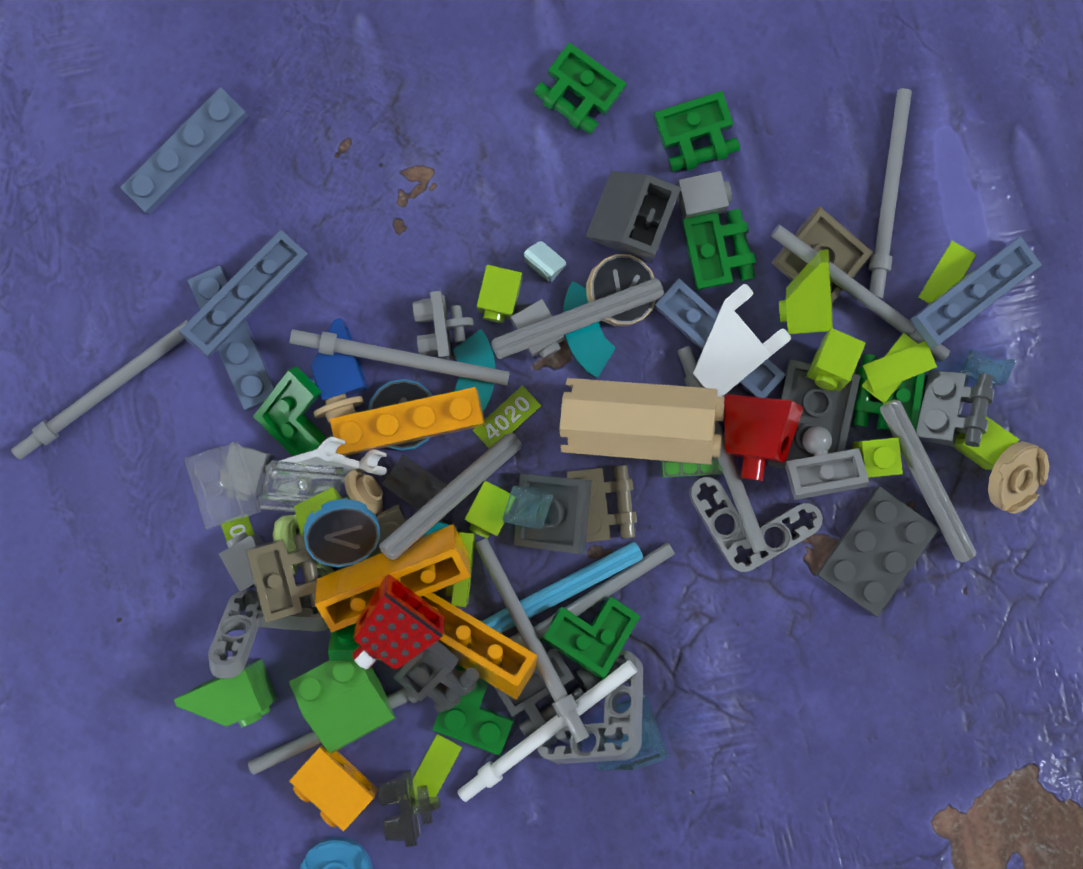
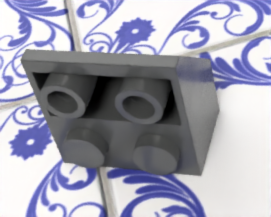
M611 171L585 239L624 254H630L651 264L682 187L648 174Z

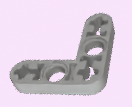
M702 477L696 479L689 489V497L726 562L731 568L740 572H748L759 567L815 534L822 525L823 517L821 511L816 506L809 503H799L759 525L763 537L769 528H779L783 534L782 543L775 548L767 545L768 549L763 550L765 551L763 556L760 555V552L755 554L752 552L747 556L749 563L745 565L741 561H734V557L738 555L736 548L740 546L745 550L750 549L751 544L741 518L722 485L712 477ZM702 483L706 487H714L715 492L711 494V497L716 505H719L721 501L725 504L724 508L714 510L709 516L705 513V510L712 509L706 499L699 500L697 497L701 492L699 486ZM800 510L804 513H812L813 517L809 520L811 526L807 528L804 525H799L793 528L792 531L796 536L792 538L789 528L782 523V520L786 518L787 523L792 524L800 519L798 513ZM721 514L730 515L734 521L733 530L726 535L718 533L714 526L716 518Z
M254 590L237 592L231 596L209 649L210 671L212 675L221 679L233 678L242 673L259 627L315 632L327 630L329 627L321 614H317L320 613L317 607L311 606L309 595L299 597L302 613L266 623L257 592ZM246 608L245 616L241 615V611H244ZM234 630L246 631V633L240 636L232 637L227 635ZM228 651H232L233 656H229L227 659Z
M621 650L607 674L608 676L628 660L634 664L638 671L625 681L631 685L630 687L625 686L624 682L605 696L604 723L583 724L588 734L596 736V745L593 750L584 753L581 748L582 741L576 743L569 728L566 726L538 747V752L543 758L555 764L628 760L637 755L642 743L643 664L638 657L628 650ZM623 695H630L631 706L626 712L618 713L616 711L618 699ZM623 734L629 737L628 742L622 743V748L614 743H607V738L610 740H621ZM557 739L566 744L570 743V748L558 746L555 747L554 751L550 749L551 745L557 743Z

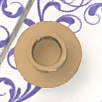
M346 394L338 395L325 401L326 406L315 410L313 414L315 418L326 417L328 423H330L331 418L356 413L354 408L364 403L362 396L347 398Z
M352 470L347 473L344 483L350 500L360 501L367 505V509L372 511V513L374 512L375 515L379 514L383 509V493L379 483L372 476L358 470Z

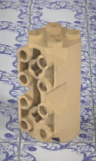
M567 378L566 385L572 388V392H564L560 437H568V445H561V452L712 465V458H720L722 436L721 434H715L716 421H723L725 399L724 396H717V389Z

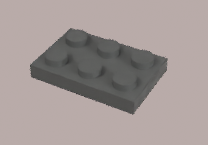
M788 360L785 369L786 376L783 378L779 399L794 401L802 406L803 410L786 461L784 463L766 461L765 466L786 470L785 465L787 461L813 457L814 455L807 452L804 448L802 439L804 433L814 426L824 427L830 432L832 445L828 453L845 451L861 375L853 374L851 381L840 392L837 390L828 391L818 387L814 380L806 377L811 364Z
M875 487L815 575L870 614L878 617L939 528L883 488Z

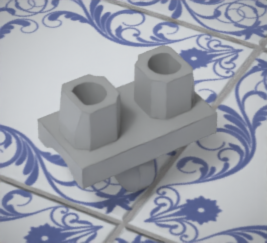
M442 291L430 292L431 298L412 303L415 322L434 321L435 334L417 336L418 352L422 355L438 356L442 359L452 360L450 330L454 332L455 343L464 342V329L474 326L473 318H462L461 306L456 305L450 307L452 319L448 320L446 299L442 295Z

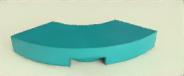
M572 281L565 297L563 312L589 303L586 288ZM599 322L565 334V338L572 355L579 365L591 376L598 379L616 347L605 338Z
M482 329L453 349L458 362L496 369L491 345ZM459 377L454 391L476 387L482 411L484 412L491 400L495 383Z

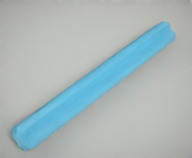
M632 542L520 600V603L528 618H531L641 561L643 554L639 546ZM507 608L481 621L499 633L516 626Z

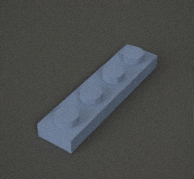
M220 87L120 188L145 213L150 215L249 115Z
M280 230L179 330L180 335L208 359L307 259L308 253Z
M1020 236L1008 243L910 318V320L929 347H936L1042 266V264Z
M217 266L187 281L201 309L229 279L224 268ZM246 320L217 350L243 409L249 411L262 405L276 386Z
M678 279L654 305V308L697 347L703 350L718 313L681 279ZM767 359L738 384L753 397L766 398L786 374Z

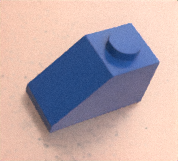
M342 318L335 319L328 332L337 334V338L353 341L347 323ZM335 352L333 356L317 353L311 365L314 376L309 377V379L322 391L318 396H321L322 401L325 402L327 399L343 394L349 397L369 390L358 357Z

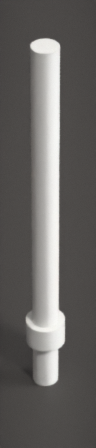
M630 660L626 661L605 679L576 699L578 715H582L636 674L638 671ZM555 715L494 763L489 761L478 769V775L458 789L460 798L467 802L485 787L491 788L503 779L502 774L567 726L563 717Z

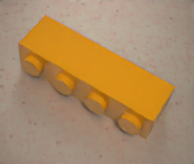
M476 387L330 419L333 437L345 440V445H340L336 450L337 454L343 456L485 426L479 393Z
M454 524L420 537L397 559L389 560L383 553H380L318 578L315 606L330 631H337L357 622L359 616L388 574L419 597L470 578L468 551Z
M434 593L420 597L444 615V635L438 642L444 644L452 654L460 659L457 664L466 670L470 667L475 668L481 679L517 700L536 670L537 655Z

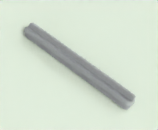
M654 278L494 338L491 342L493 351L499 359L657 300L664 295L663 287L659 279Z
M895 399L888 401L880 407V412L893 437H899L900 451L955 559L961 563L967 562L976 556V550L901 402Z
M513 433L504 435L380 543L379 548L389 560L397 559L521 449L522 443Z

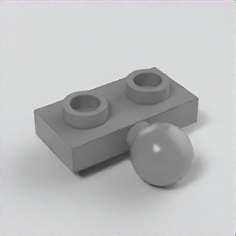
M821 426L809 428L804 433L802 439L806 451L814 456L787 461L785 465L794 500L864 488L869 483L860 449L828 453L832 445V436L827 429Z

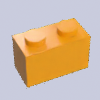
M323 744L289 780L294 785L293 790L301 800L307 803L311 801L321 810L320 815L328 825L334 828L338 826L343 832L373 800L379 790L338 751L332 754L329 753Z

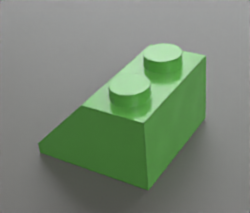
M263 659L246 665L242 673L233 678H215L194 687L175 698L174 701L177 707L227 727L239 722L242 728L262 719L263 715L271 711L269 706L278 699Z
M329 660L289 682L303 717L326 750L331 754L396 719L373 665L369 669H364L355 661Z

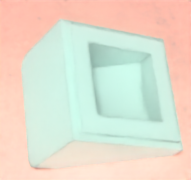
M542 241L532 245L524 252V262L548 282H552L566 266V261Z

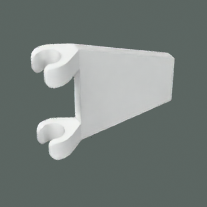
M743 284L724 300L692 373L703 388L717 389V396H724L791 339V336L785 329H780L762 344L739 317L735 310L753 295V291L746 284Z
M329 437L316 450L265 465V472L290 479L347 474L352 470L382 476L386 474L387 468L377 466L381 457H386L387 455L385 452L373 449L360 461L349 459L343 455L336 454L337 448L340 445H345V440Z

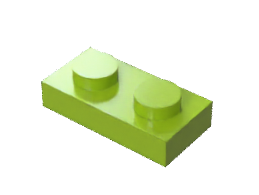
M461 531L459 536L468 551L470 574L472 575L476 533ZM471 577L446 587V596L452 597V605L458 607H466L468 605Z

